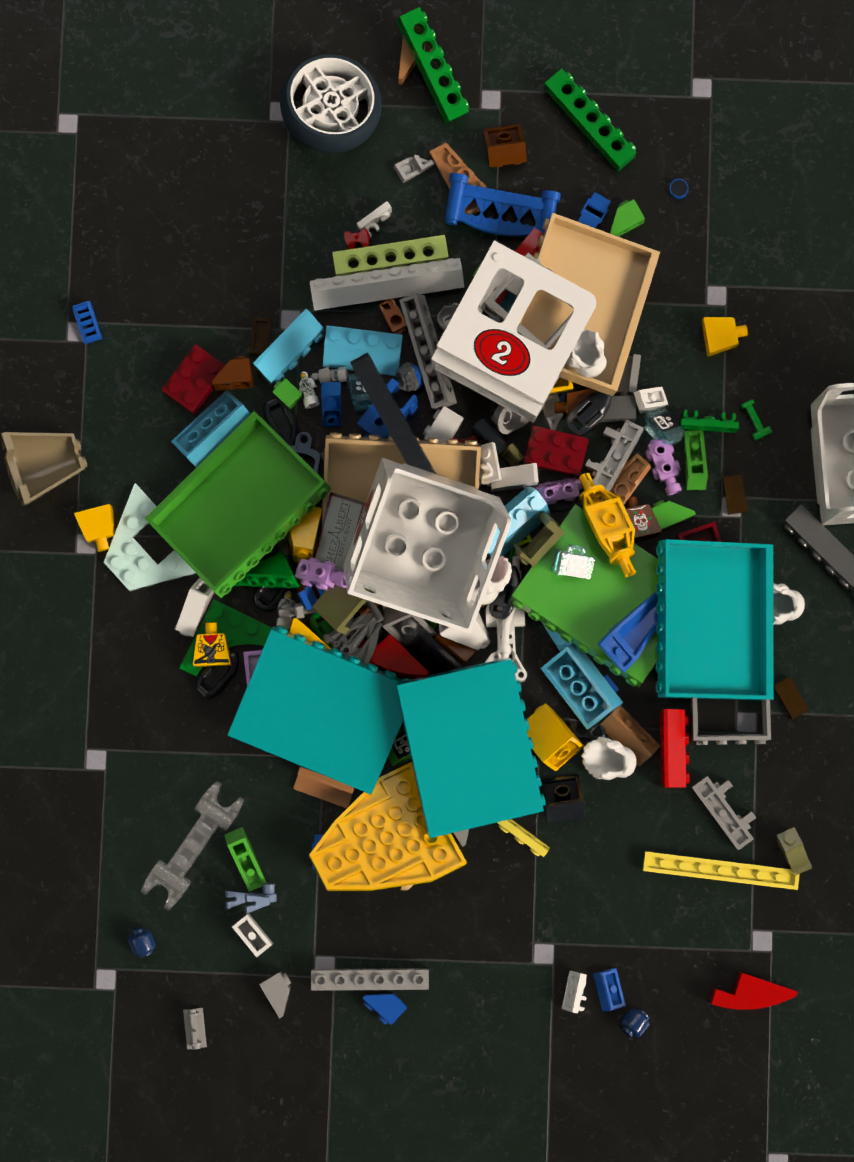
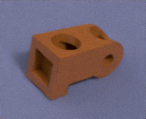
M388 299L378 305L392 334L401 335L408 331L405 318L393 299Z

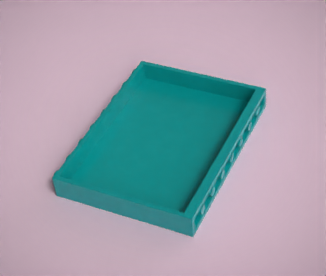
M669 539L658 541L656 547V554L658 556V564L656 566V573L658 575V584L656 586V593L658 595V603L656 605V613L658 614V623L656 624V632L658 634V642L656 644V652L658 654V662L656 663V672L658 673L656 692L658 697L774 700L773 545Z
M273 626L228 736L372 795L403 722L395 683L410 679L404 678L402 680L391 671L386 670L383 672L378 670V666L367 663L366 665L361 663L360 659L355 656H344L338 649L331 648L330 650L325 648L324 644L314 640L311 642L306 640V637L302 634L295 633L294 635L287 632L288 629L285 627Z
M509 657L395 683L429 838L544 811L543 806L546 805L543 794H540L539 787L542 786L539 775H536L535 768L538 767L537 760L531 753V749L534 748L531 737L528 738L527 730L530 729L527 718L524 719L523 711L526 710L524 700H520L519 692L522 691L520 681H516L515 677L517 666L515 661L512 662V659Z

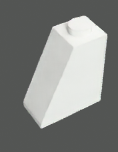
M537 463L500 468L502 480L489 483L487 487H491V491L523 489V487L527 486L537 487L539 482Z
M201 578L190 588L175 629L184 636L193 637L196 634L214 594L212 589Z

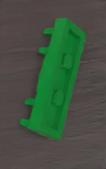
M684 410L679 429L736 433L739 429V422H734L736 419L735 413L732 414L731 420H727L725 418L726 414L723 412L720 421L715 420V417L711 416L697 419V410L694 411V417H688L687 410Z

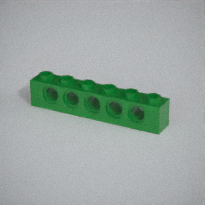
M419 7L396 19V22L446 124L468 113L469 104L460 93V85L452 76V68L443 57L444 51L442 47L436 43L435 32L432 28H429L425 12L421 11ZM414 26L420 27V35L414 32ZM423 43H426L429 46V52H425L423 50ZM435 61L438 64V69H433L430 62ZM439 78H443L446 81L445 87L439 84ZM448 95L454 98V104H450L447 101Z
M561 69L545 82L544 89L617 171L621 170L635 158V146L623 138L622 131L610 123L611 120L607 114H602L598 110L599 106L597 103L586 96V91L582 86H577L574 83V78L568 71L565 73ZM568 88L571 90V93L564 94L562 89ZM581 102L584 107L576 108L574 103ZM588 116H594L596 118V121L589 122L586 118ZM606 130L609 135L601 136L599 131ZM619 144L621 149L614 150L611 145Z

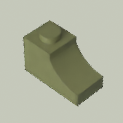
M795 827L778 834L777 843L793 875L796 876L812 869V865Z

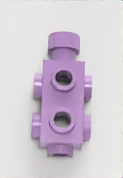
M661 438L651 440L645 453L648 461L653 462L654 468L652 473L655 480L659 479L660 483L665 482L667 496L682 491L680 484L677 483L675 478L679 476L681 469L678 461H674L672 456L674 449L671 442L668 443L667 439L661 440ZM657 448H663L664 452L658 453ZM665 465L670 466V471H665L663 467Z
M576 477L552 482L548 481L538 484L539 486L532 487L537 489L547 504L557 503V500L565 499V501L574 500L576 496H580L579 490H582L581 482Z
M314 558L300 560L295 577L301 580L302 585L312 587V584H316V587L322 590H327L328 587L334 588L335 584L336 586L346 588L344 572L335 568L336 564L329 561L320 563L319 560Z

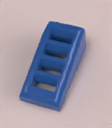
M86 301L73 305L72 309L84 345L103 339L92 303ZM89 309L88 312L79 314V311ZM91 316L92 318L89 320L81 321V319L85 317ZM94 324L93 327L87 329L83 328V326ZM93 331H96V333H97V334H94V335H91V336H88V337H86V335H85L86 333H90V332H93Z

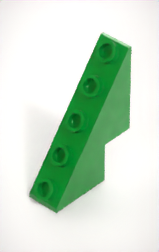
M279 552L263 561L260 559L259 563L251 568L241 581L234 585L270 588L299 587L283 552Z

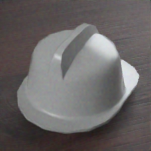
M501 405L496 408L494 415L491 416V420L498 426L502 434H509L529 422V420Z

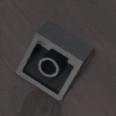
M579 774L541 779L542 794L546 803L544 808L547 823L586 818L585 802Z

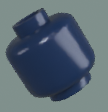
M137 927L132 930V934L128 937V942L134 955L145 957L153 953L156 943L151 930Z
M640 1008L630 1009L621 1020L623 1033L630 1038L632 1036L639 1038L650 1026V1017Z

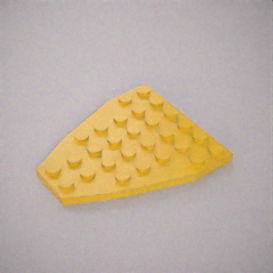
M412 762L379 777L372 795L363 792L334 821L309 854V858L327 891H372L427 883L467 864L451 833L429 838Z

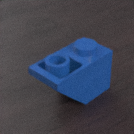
M322 382L323 427L342 426L341 382Z
M374 993L363 996L365 1000L363 1004L371 1011L375 1009L379 1013L377 1017L384 1024L389 1023L392 1025L407 1009V1005L394 993Z

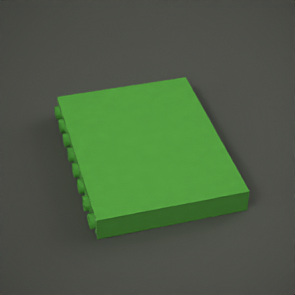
M253 411L145 519L212 591L222 598L231 591V588L238 581L245 577V574L259 563V560L265 554L271 552L273 546L278 541L284 539L287 533L294 526H297L301 519L311 512L315 505L321 499H324L332 488Z
M575 504L560 525L565 533L534 567H531L511 596L510 601L518 610L523 609L526 611L531 619L544 623L545 628L549 631L559 633L564 641L577 645V649L582 653L592 655L597 663L608 666L609 670L615 675H621L626 678V682L630 685L640 687L658 660L656 652L658 634L656 630L639 658L625 673L615 666L597 643L609 632L610 628L656 592L658 584L656 566L658 559L634 543L633 549L635 554L630 558V561L636 573L632 576H629L628 573V577H624L620 565H613L609 562V556L599 545L583 509ZM625 543L622 544L623 549L626 548ZM563 551L581 554L579 556L589 557L584 578L566 575L568 565L558 571Z

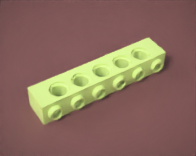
M445 235L332 252L336 276L449 259ZM426 249H431L434 253L432 256L427 257L423 252ZM407 252H412L415 257L413 259H406L404 255ZM388 255H394L396 257V260L394 262H388L386 260V257ZM369 258H375L377 259V263L375 265H369L367 263V260ZM351 261H357L359 263V265L356 268H350L348 266L349 262Z

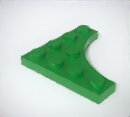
M213 599L180 669L198 677L203 667H194L193 659L197 635L206 634L205 623H217V634L226 635L228 648L238 645H259L264 647L272 627Z

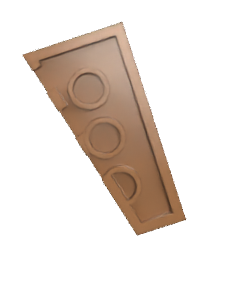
M447 143L429 151L449 190L451 184L449 182L450 173L467 175L468 185L487 188ZM475 199L465 208L464 211L467 215L480 211Z
M637 453L624 465L610 491L620 497L623 505L651 469L650 464ZM598 497L600 501H605L603 497Z

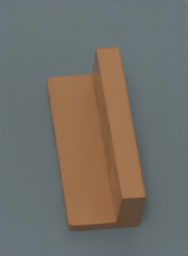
M621 705L600 724L605 728L606 734L612 740L619 741L623 747H628L634 752L638 766H641L660 747L651 735Z
M302 767L298 771V777L294 785V789L344 808H348L355 789Z

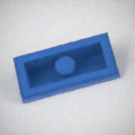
M612 968L594 973L593 976L602 1011H611L626 1006L617 969Z

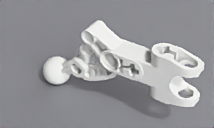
M487 604L485 611L486 628L497 627V651L492 653L486 662L501 659L499 646L501 645L503 620L491 616L489 611L490 604ZM497 606V610L502 611L503 607ZM516 608L509 626V637H511L509 645L512 646V662L515 661L517 666V673H515L516 681L523 682L527 677V672L516 655L515 627L525 626V612L523 609L518 610Z

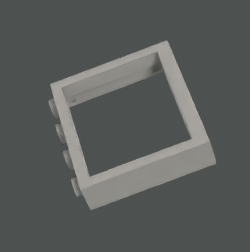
M529 253L525 256L531 261L544 267L538 258L535 259ZM512 273L502 281L481 306V309L498 323H502L506 319L508 312L498 305L495 300L516 277ZM573 312L545 344L520 323L517 327V332L534 343L549 349L564 331Z
M690 698L691 741H696V745H708V741H716V745H726L727 741H735V744H747L749 740H754V744H766V740H771L770 700H761L762 734L698 735L697 698Z

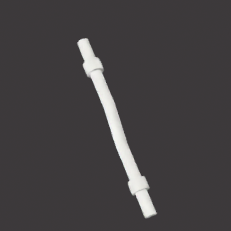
M513 556L512 566L517 567L521 580L520 560L518 556ZM515 607L511 614L502 622L501 645L499 646L501 659L508 658L511 654L509 626L516 610Z

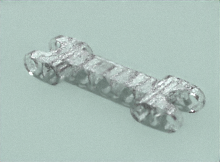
M218 781L207 790L194 810L201 814V816L168 865L159 860L141 889V892L147 895L154 886H165L168 890V899L164 908L168 911L181 899L190 886L191 881L184 876L216 829L220 827L227 831L238 816L245 801L242 797H239L231 806H221L218 803L217 795L222 784Z

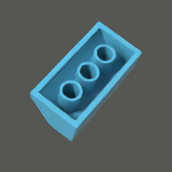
M305 309L253 363L255 370L271 385L280 380L282 381L285 377L283 374L288 369L292 370L297 365L298 358L301 355L303 357L306 356L311 350L310 346L314 342L318 343L324 337V328Z
M327 325L323 367L329 366V368L335 369L347 367V370L354 371L350 362L368 352L380 374L395 376V372L399 369L403 335Z
M226 390L171 442L197 468L251 413Z
M527 486L505 505L511 518V524L499 556L507 554L514 547L515 543L518 544L542 523L538 516L543 511L551 516L546 501L537 489ZM498 527L487 554L488 559L492 556L500 533Z
M574 643L564 648L541 667L542 671L587 730L623 703L589 657L579 651ZM585 693L587 696L582 699L580 696ZM589 699L593 702L594 706L589 703Z

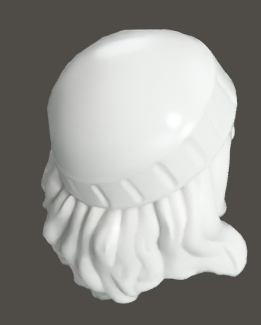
M590 329L583 330L566 361V364L575 367L580 375L587 378L596 377L601 374L607 363L603 351L604 342L599 337L598 332L594 333Z
M499 556L481 605L492 603L499 592L503 591L506 584L509 583L512 569L511 563L508 562L506 557ZM487 559L485 561L487 566L489 564L490 559ZM479 578L471 597L472 602H475L480 588Z
M773 583V625H780L787 620L791 621L799 618L805 608L802 595L798 591L790 590L785 584Z
M598 737L597 740L588 742L583 748L582 762L589 774H592L596 779L611 780L616 777L625 778L630 776L636 768L637 760L634 752L628 747H623L619 741Z

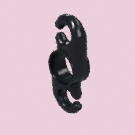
M571 717L562 718L563 722L570 723L571 727L569 729L579 738L597 740L598 737H605L606 730L602 725L599 726L601 734L599 736L593 734L594 729L598 727L597 724L590 727L585 734L580 735L576 731V727L582 723L579 719Z

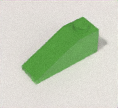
M703 430L684 431L687 490H706L708 472Z
M243 827L225 834L227 846L248 891L250 892L262 887V884L267 882Z

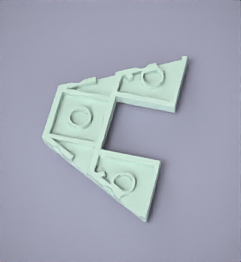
M136 483L133 486L104 563L129 591L195 574L196 572L175 550L157 564L133 538L149 524L145 518L157 507Z

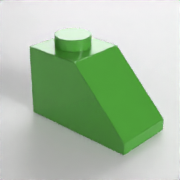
M634 199L630 202L625 200L618 205L619 208H617L610 234L619 237L644 223L645 218Z
M661 500L653 504L654 508H652L661 530L696 515L694 510L671 501L664 503Z

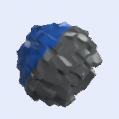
M406 362L395 372V376L398 378L399 389L411 392L420 389L424 384L418 365Z

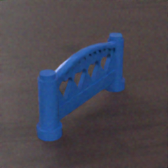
M450 173L449 182L451 184L445 220L446 224L457 225V222L461 221L475 229L501 236H528L534 228H537L544 234L545 230L542 229L546 218L549 219L552 213H556L557 202H560L561 194L555 191L544 190L542 191L541 198L468 185L467 175ZM473 199H475L480 210L479 216L467 215L464 211ZM492 202L499 215L496 220L483 216V212ZM510 206H512L517 217L516 223L502 220V215ZM529 209L536 222L535 226L522 225L520 223V219Z

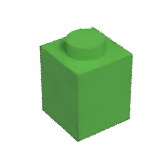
M286 378L283 382L281 380L278 381L273 387V395L281 400L289 409H292L303 398L302 393Z

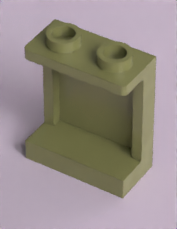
M545 511L538 516L545 526L524 549L517 543L513 545L516 549L514 553L525 565L529 563L534 567L565 533L560 525Z
M335 584L334 588L328 587L312 607L336 631L345 635L350 630L346 624L367 600L347 593V587L343 588Z

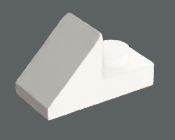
M663 387L634 392L640 413L668 405Z

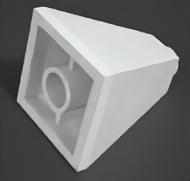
M479 612L471 634L439 624L440 635L476 650L484 649L490 644L489 632ZM442 614V616L450 619L448 615Z

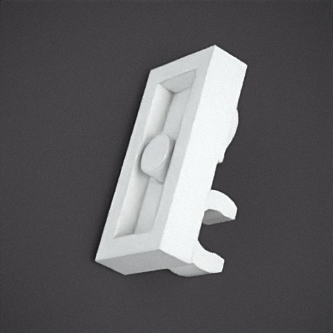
M385 202L357 223L358 230L361 231L366 228L369 232L370 228H375L379 232V226L376 222L380 220L383 222L391 216L392 207L390 204Z
M493 442L481 445L480 476L484 485L502 480L496 445Z
M569 971L562 1009L573 1013L584 1011V1008L580 1007V1001L587 999L585 996H582L586 985V974Z

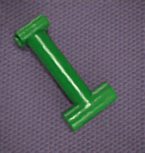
M751 399L740 406L742 409H746L757 431L752 434L753 439L756 441L772 433L770 426L763 428L752 406L754 400Z

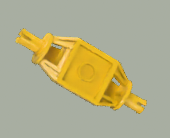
M585 473L579 476V481L585 491L580 494V500L583 503L585 516L599 545L609 556L611 564L620 565L624 577H628V573L629 576L634 575L636 570L630 558L635 554L633 549L635 528L620 497L606 490L603 485H595L590 473H586V476ZM598 497H603L605 501H600ZM623 543L626 544V548H625V549H623V547H622V544H623Z

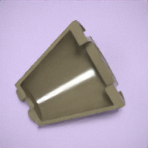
M1 433L2 449H5L4 460L17 499L22 498V501H20L22 506L31 503L87 467L85 457H81L79 454V450H81L80 441L75 439L72 433Z

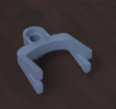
M301 432L296 437L295 446L290 447L295 452L312 456L315 459L314 471L318 474L321 455L318 451L310 449L312 443L310 434ZM304 436L308 438L305 444L301 442V438Z
M263 883V893L225 891V897L235 898L234 901L226 902V909L244 902H254L253 905L245 906V913H250L270 905L272 902H276L275 883Z

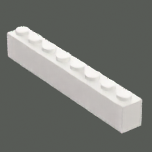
M450 258L437 262L431 261L424 264H412L410 266L393 267L385 270H373L372 272L316 279L310 281L314 310L405 297L416 293L425 294L464 288L460 258Z

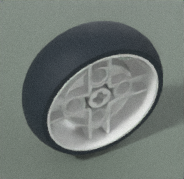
M317 55L301 62L287 76L280 94L281 114L288 130L303 145L319 152L340 153L359 146L371 136L381 116V95L374 78L361 64L341 55ZM301 84H304L307 89L303 96V106L296 109L293 101L294 93ZM365 98L368 113L364 121L359 124L355 117L359 110V101Z

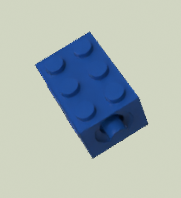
M392 378L387 387L393 397L399 390V383ZM415 395L411 397L403 409H400L405 419L408 414L412 415L418 408ZM372 403L357 422L358 428L366 434L364 437L369 438V435H380V438L388 439V436L391 435Z

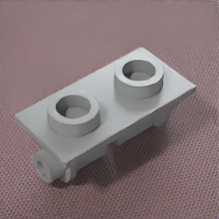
M203 1008L183 1010L187 1049L195 1050L207 1047Z

